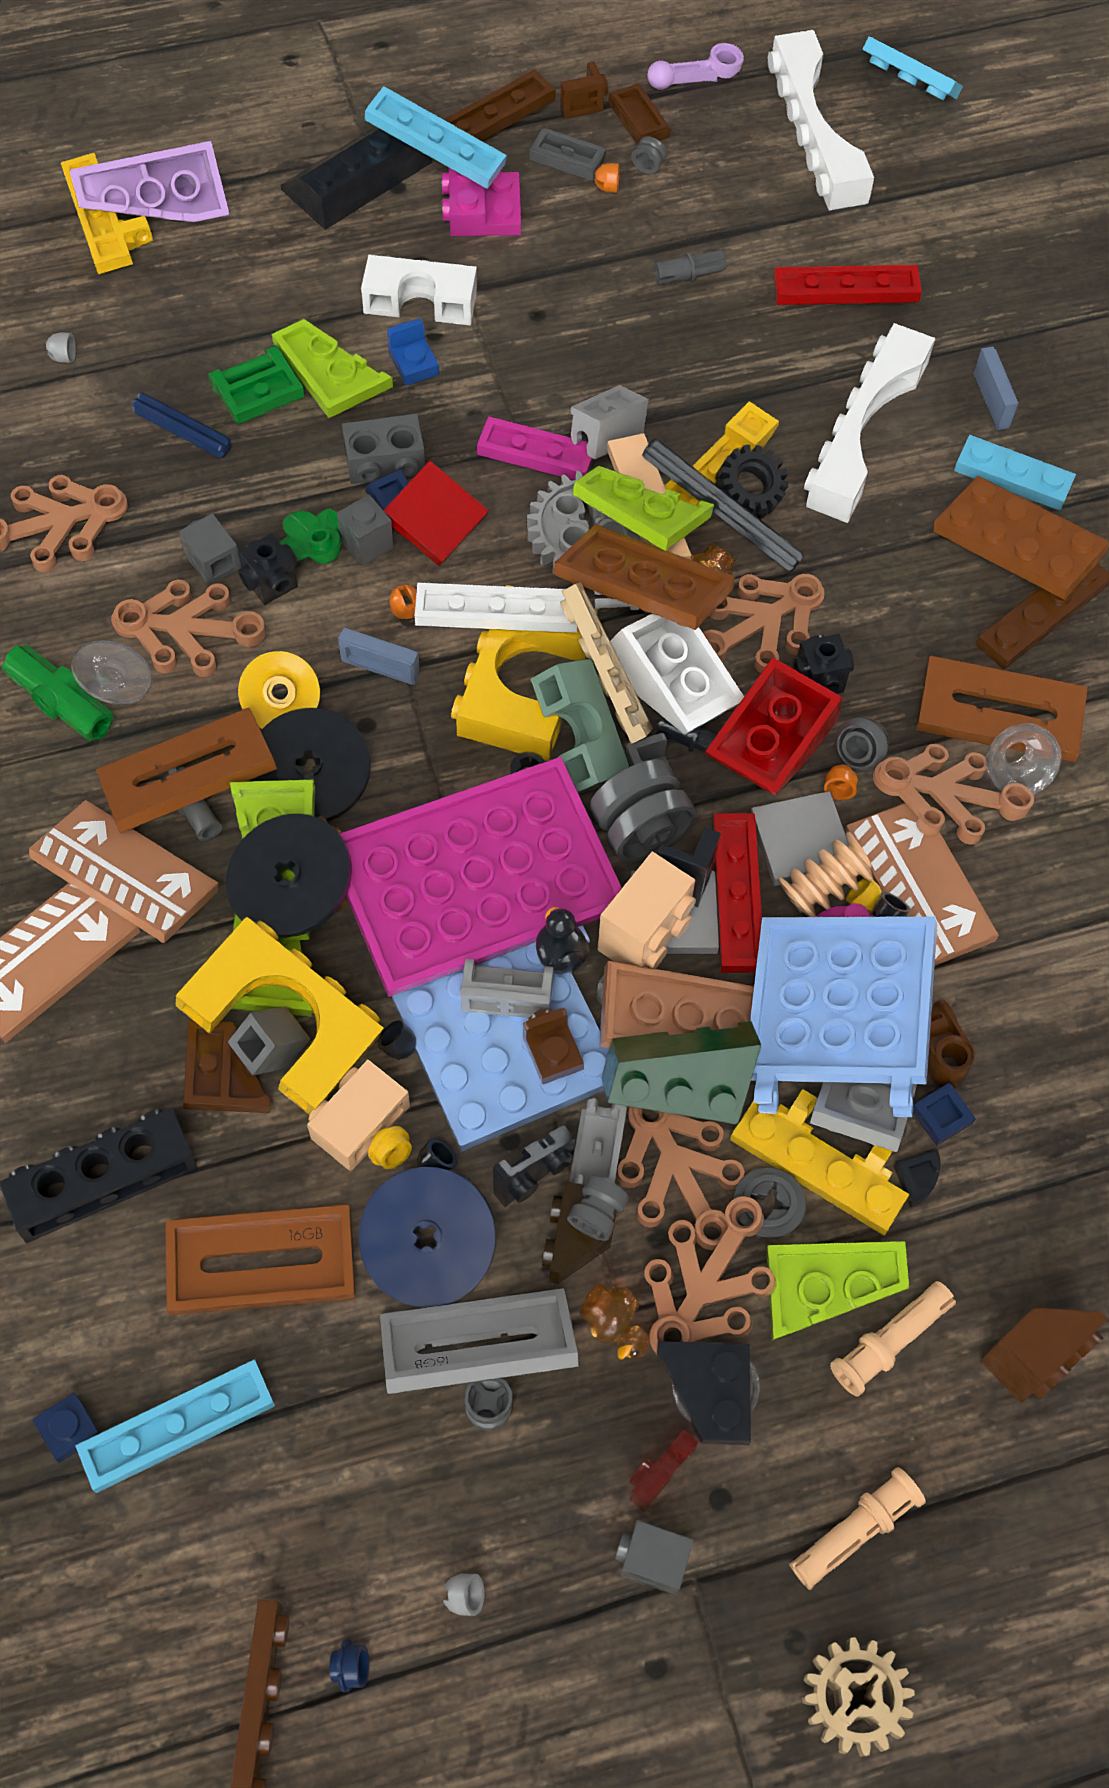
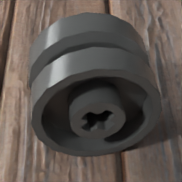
M664 760L644 761L624 769L600 787L590 801V812L599 827L604 832H608L607 841L622 862L644 860L652 851L657 854L660 845L671 847L682 839L697 822V809L684 790H679L680 781L670 765Z

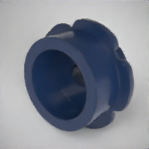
M350 1639L344 1640L341 1648L334 1650L330 1657V1678L333 1683H338L341 1691L351 1692L353 1688L365 1687L369 1676V1654L367 1647L364 1644L353 1645Z

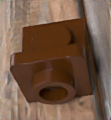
M595 62L587 63V77L561 82L560 111L564 119L603 111V99L608 94V84L605 74L599 73Z
M550 1008L539 1010L523 1023V1040L542 1085L584 1070V1062L567 1025L568 1015L565 1008L555 1011Z

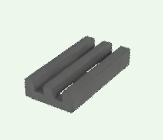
M544 127L529 150V160L591 181L594 180L595 172L601 166V162H604L606 159V148Z

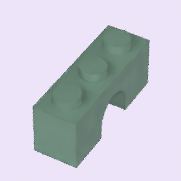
M592 659L557 664L531 678L544 718L559 716L569 723L574 732V749L558 756V758H562L578 794L599 789L610 778L629 768Z

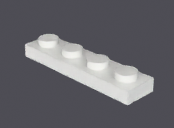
M417 583L415 626L577 633L576 622L572 624L569 622L560 604V601L565 599L562 591L565 589Z

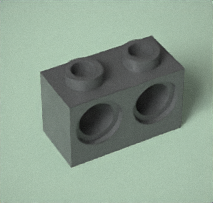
M417 413L342 424L344 449L351 484L371 483L400 469L405 478L417 475L425 466L424 446Z

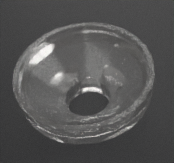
M1022 723L1010 726L993 740L986 755L987 773L992 783L1001 792L1006 785L1019 783L1029 788L1034 795L1045 789L1057 775L1061 765V748L1057 739L1049 731L1038 725ZM1014 743H1024L1026 747L1024 756L1016 762H1007L1005 758L1007 749Z

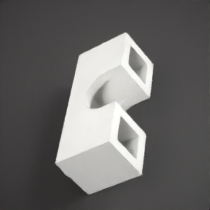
M368 255L361 287L363 313L399 317L401 307L407 300L422 297L434 303L436 322L471 325L477 295V267Z

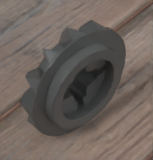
M759 1168L749 1172L740 1180L735 1189L733 1199L746 1196L755 1201L757 1199L764 1200L767 1194H770L772 1188L776 1189L774 1194L776 1197L775 1204L781 1207V1211L773 1209L771 1214L767 1216V1219H764L760 1231L755 1235L757 1238L766 1237L778 1240L790 1232L793 1233L801 1223L806 1209L805 1195L797 1180L787 1172L776 1168ZM750 1212L740 1214L738 1219L741 1226L750 1225L754 1220V1215Z

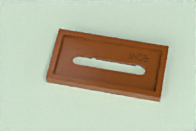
M929 656L916 730L1076 762L1080 754L1088 687ZM961 693L1052 712L1056 719L1044 722L1040 718L985 707L979 709L975 705L955 701L952 695Z
M250 707L100 767L96 771L114 821L120 833L227 790L230 788L229 782H246L276 770L277 767ZM235 745V747L232 750H230L231 754L225 756L224 753H222L213 758L195 764L191 767L166 776L167 780L161 782V779H159L144 786L136 787V785L143 780L161 774L174 767H178L180 765H183L192 760L215 752L224 747Z
M338 1205L166 1220V1292L169 1316L355 1299L350 1206ZM310 1247L322 1252L321 1260L315 1264L205 1273L201 1268L203 1261L207 1258L231 1256V1254L269 1253L302 1250Z

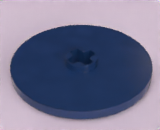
M438 1167L409 1169L388 1179L369 1199L362 1214L359 1227L360 1253L370 1277L390 1297L416 1307L446 1305L467 1295L486 1275L496 1248L494 1216L480 1190L458 1173ZM433 1225L437 1229L433 1237L438 1243L436 1246L430 1244L422 1248L418 1244L421 1240V1235L417 1231L419 1227L426 1229Z

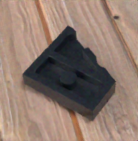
M658 1341L657 1355L660 1361H663L674 1383L673 1388L691 1418L690 1423L700 1443L749 1445L751 1443L750 1344Z

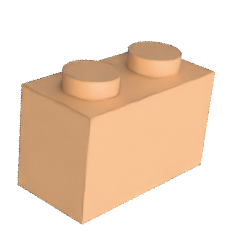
M368 1059L359 1069L354 1067L345 1074L339 1084L340 1090L329 1101L325 1099L316 1110H312L308 1118L310 1122L307 1124L311 1140L350 1172L368 1154L373 1136L383 1128L392 1127L410 1108L408 1091Z

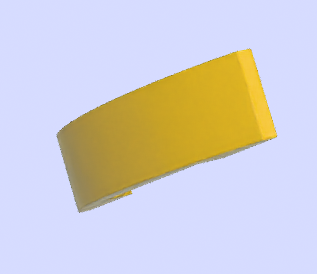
M749 401L726 424L725 434L693 467L715 483L717 481L714 479L716 473L733 450L738 448L740 451L743 445H750L751 451L756 445L764 447L778 427L779 421ZM672 479L665 485L666 490L669 489L681 493L680 500L699 505L700 501Z

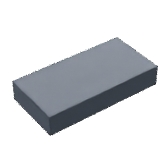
M994 346L982 348L974 370V376L996 429L1010 428L1018 401Z
M343 628L338 638L341 660L343 662L415 685L420 675L418 652Z

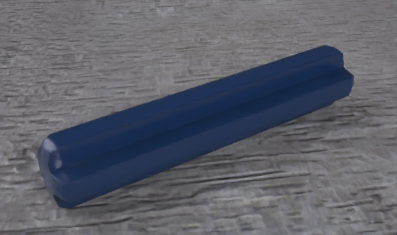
M139 393L132 401L135 414L217 457H225L231 449V439L228 436L145 393Z

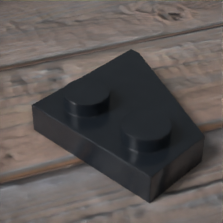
M563 1125L541 1140L525 1147L521 1152L524 1157L514 1165L510 1166L505 1159L493 1167L494 1195L501 1204L506 1207L514 1200L518 1203L525 1201L539 1187L537 1182L549 1172L556 1175L563 1171L574 1158L572 1154L574 1153L575 1137Z

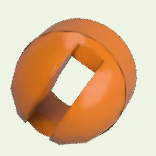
M619 163L602 164L597 168L595 183L601 191L618 193Z
M403 584L393 588L389 597L390 611L395 617L400 619L415 617L417 590L413 586ZM407 596L411 602V604L407 606L405 605L403 597Z
M845 764L835 765L829 769L825 777L824 791H830L832 798L835 800L843 801L853 798L857 792V774L851 767Z

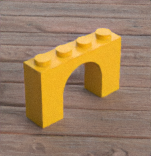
M578 626L577 633L506 629L483 630L477 645V653H479L477 662H470L465 674L464 685L467 688L464 696L457 695L452 708L451 718L456 719L457 736L520 754L533 752L539 754L545 761H550L561 731L562 718L559 716L544 718L537 700L513 693L504 686L497 674L503 664L510 658L531 651L545 652L574 661L585 660L587 657L579 642V638L582 635Z
M246 917L176 994V1007L210 1034L234 1005L252 990L265 986H279L290 989L300 995L313 1011L316 1020V1037L310 1047L281 1079L278 1090L310 1115L312 1110H316L325 1099L327 1100L345 1074L357 1065L379 1039L384 1028L378 1024L380 1018L373 1010L364 1004H360L357 1007L344 996L346 994L345 989L336 980L329 976L323 979L311 969L312 963L304 954L296 949L289 951L277 942V934L267 924L261 921L255 924Z

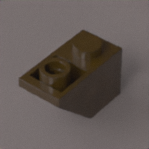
M565 1181L563 1196L554 1195L550 1222L558 1224L555 1240L546 1239L542 1261L543 1267L550 1268L549 1283L559 1284L611 1247L613 1232L609 1240H598L577 1230L567 1220L573 1206L579 1204L582 1199H585L582 1193L584 1184Z

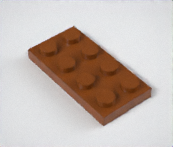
M977 476L934 521L933 532L1064 600L1107 554L1109 548V541L980 476Z
M596 524L555 561L554 575L568 580L573 584L581 582L583 587L604 594L611 599H617L640 608L644 612L653 613L676 622L680 626L689 627L694 630L733 590L735 579L733 575L664 551L658 547Z

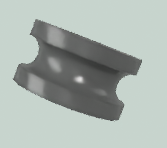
M644 137L641 138L637 147L633 150L631 159L636 168L641 172L653 174L658 171L666 159L667 152L664 145L656 138Z

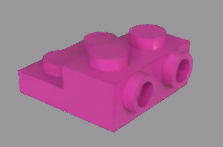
M449 168V172H442V195L449 194V198L442 199L443 221H450V236L521 235L519 172H499L488 189Z

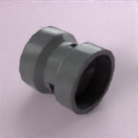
M590 1176L582 1188L585 1199H582L579 1204L573 1206L567 1220L582 1233L598 1240L607 1241L615 1228L614 1214L624 1211L629 1201V1196L616 1184L600 1177Z
M503 1378L475 1381L468 1384L465 1391V1411L469 1421L476 1428L483 1431H494L503 1427L509 1420L512 1412V1391L509 1384Z

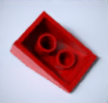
M772 657L709 745L705 755L776 796L815 753L838 721L842 697Z

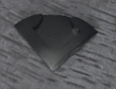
M938 1149L897 1161L894 1165V1170L903 1191L909 1194L907 1201L910 1208L924 1201L937 1183L941 1168Z

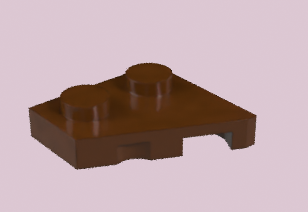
M194 1020L188 1021L183 1109L253 1113L270 1112L271 1100L268 1094L265 1095L256 1075H251L228 1043L237 1031L233 1022L220 1021L209 1034Z

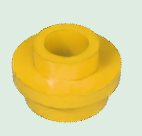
M400 1126L381 1129L371 1140L368 1157L375 1165L382 1166L385 1169L398 1167L411 1153L412 1145L409 1142V1134Z

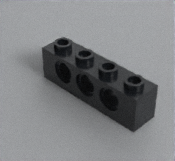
M170 1108L165 1111L157 1109L145 1113L139 1118L137 1123L123 1129L111 1128L97 1135L95 1141L81 1147L69 1146L63 1148L52 1156L53 1159L36 1166L30 1164L16 1168L9 1174L8 1178L0 1181V1188L16 1231L27 1244L198 1168L173 1109ZM140 1146L152 1147L150 1153L141 1160L130 1159L132 1152ZM98 1164L108 1165V1169L103 1176L96 1179L88 1178V1173L94 1166ZM58 1182L65 1183L64 1189L59 1195L52 1198L44 1197L50 1185Z

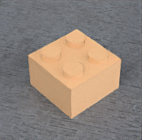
M652 851L601 914L598 951L614 962L656 969L668 951L665 947L673 936L680 938L693 919L689 913L696 902V899L692 897L695 879Z

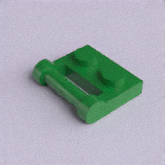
M276 345L265 349V354L224 371L216 369L208 373V379L214 392L220 396L237 425L304 397L302 384Z

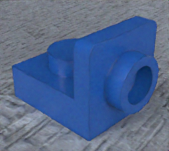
M421 319L400 323L387 330L389 355L405 386L439 375V364L425 339L424 324Z

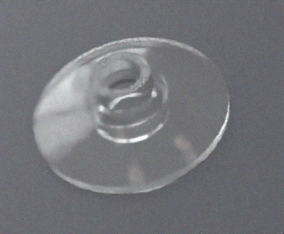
M110 640L91 641L80 646L72 659L71 669L76 682L84 691L101 701L118 705L132 704L143 699L152 686V671L146 660L138 652L122 643Z

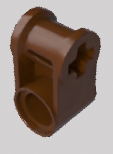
M941 999L933 1004L931 1012L927 1072L936 1085L943 1087L950 1083L953 1088H957L964 1083L975 1060V1051L973 1045L969 1042L958 1024L952 1008L945 1000ZM942 1058H953L957 1060L960 1066L952 1067L946 1064Z

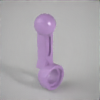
M720 43L712 47L708 60L669 64L666 61H656L649 67L647 78L650 85L658 90L666 89L671 84L700 81L717 82L718 77L731 78L741 70L744 55L738 47L728 43Z

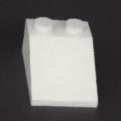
M652 613L621 629L610 641L636 694L684 735L738 706L744 698V695L699 627L694 630L689 627L680 626L676 622Z

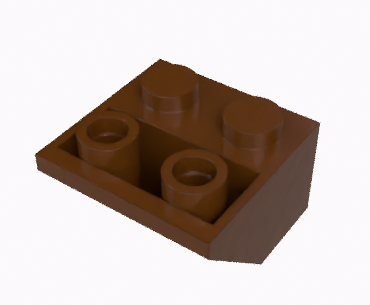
M1033 1308L980 1362L1020 1403L1024 1402L1032 1393L1040 1400L1072 1370L1071 1368L1084 1358L1104 1338L1097 1330L1108 1318L1102 1312Z

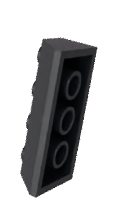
M375 126L281 184V190L326 230L431 164L433 158Z

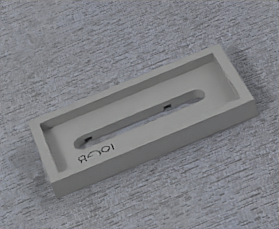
M564 1288L380 1314L388 1394L579 1366L578 1352ZM502 1333H507L508 1336L527 1333L537 1335L535 1338L430 1354L417 1353L418 1350L425 1348V1344H432V1347L499 1338Z

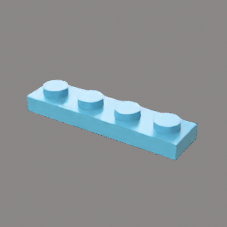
M384 86L365 110V120L487 189L505 165L507 155Z
M254 1359L75 1446L92 1490L98 1493L275 1407Z

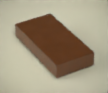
M639 83L609 93V105L636 144L644 137H653L659 141L670 137L671 128Z

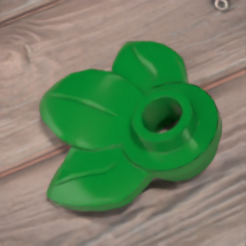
M328 508L315 516L310 512L301 510L292 512L283 519V528L287 536L279 542L281 545L286 543L290 546L297 561L309 557L316 563L325 564L339 556L342 540L339 535L336 511Z

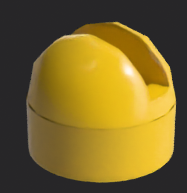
M863 878L858 882L859 889L857 891L853 889L849 891L846 901L849 904L855 903L865 906L871 914L882 890L874 880L869 882Z

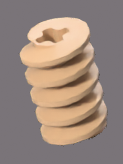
M850 832L846 833L849 846L839 840L832 842L834 856L824 849L818 851L820 865L810 858L804 861L806 874H803L796 868L791 869L792 884L781 877L778 878V882L800 913L803 912L809 917H816L815 903H818L826 910L830 909L828 895L831 893L841 901L845 899L842 889L844 884L857 891L859 886L856 876L859 874L869 882L873 880L870 868L872 865L869 858Z

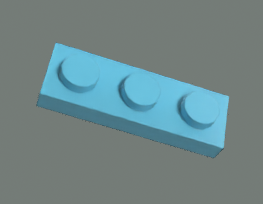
M870 36L863 47L864 51L872 55L869 62L886 71L889 65H892L900 70L899 78L913 85H916L918 80L928 84L926 92L943 101L946 95L957 99L963 88L955 80Z
M969 435L954 469L955 472L974 479L980 476L1011 493L1061 511L1076 476L1072 472Z

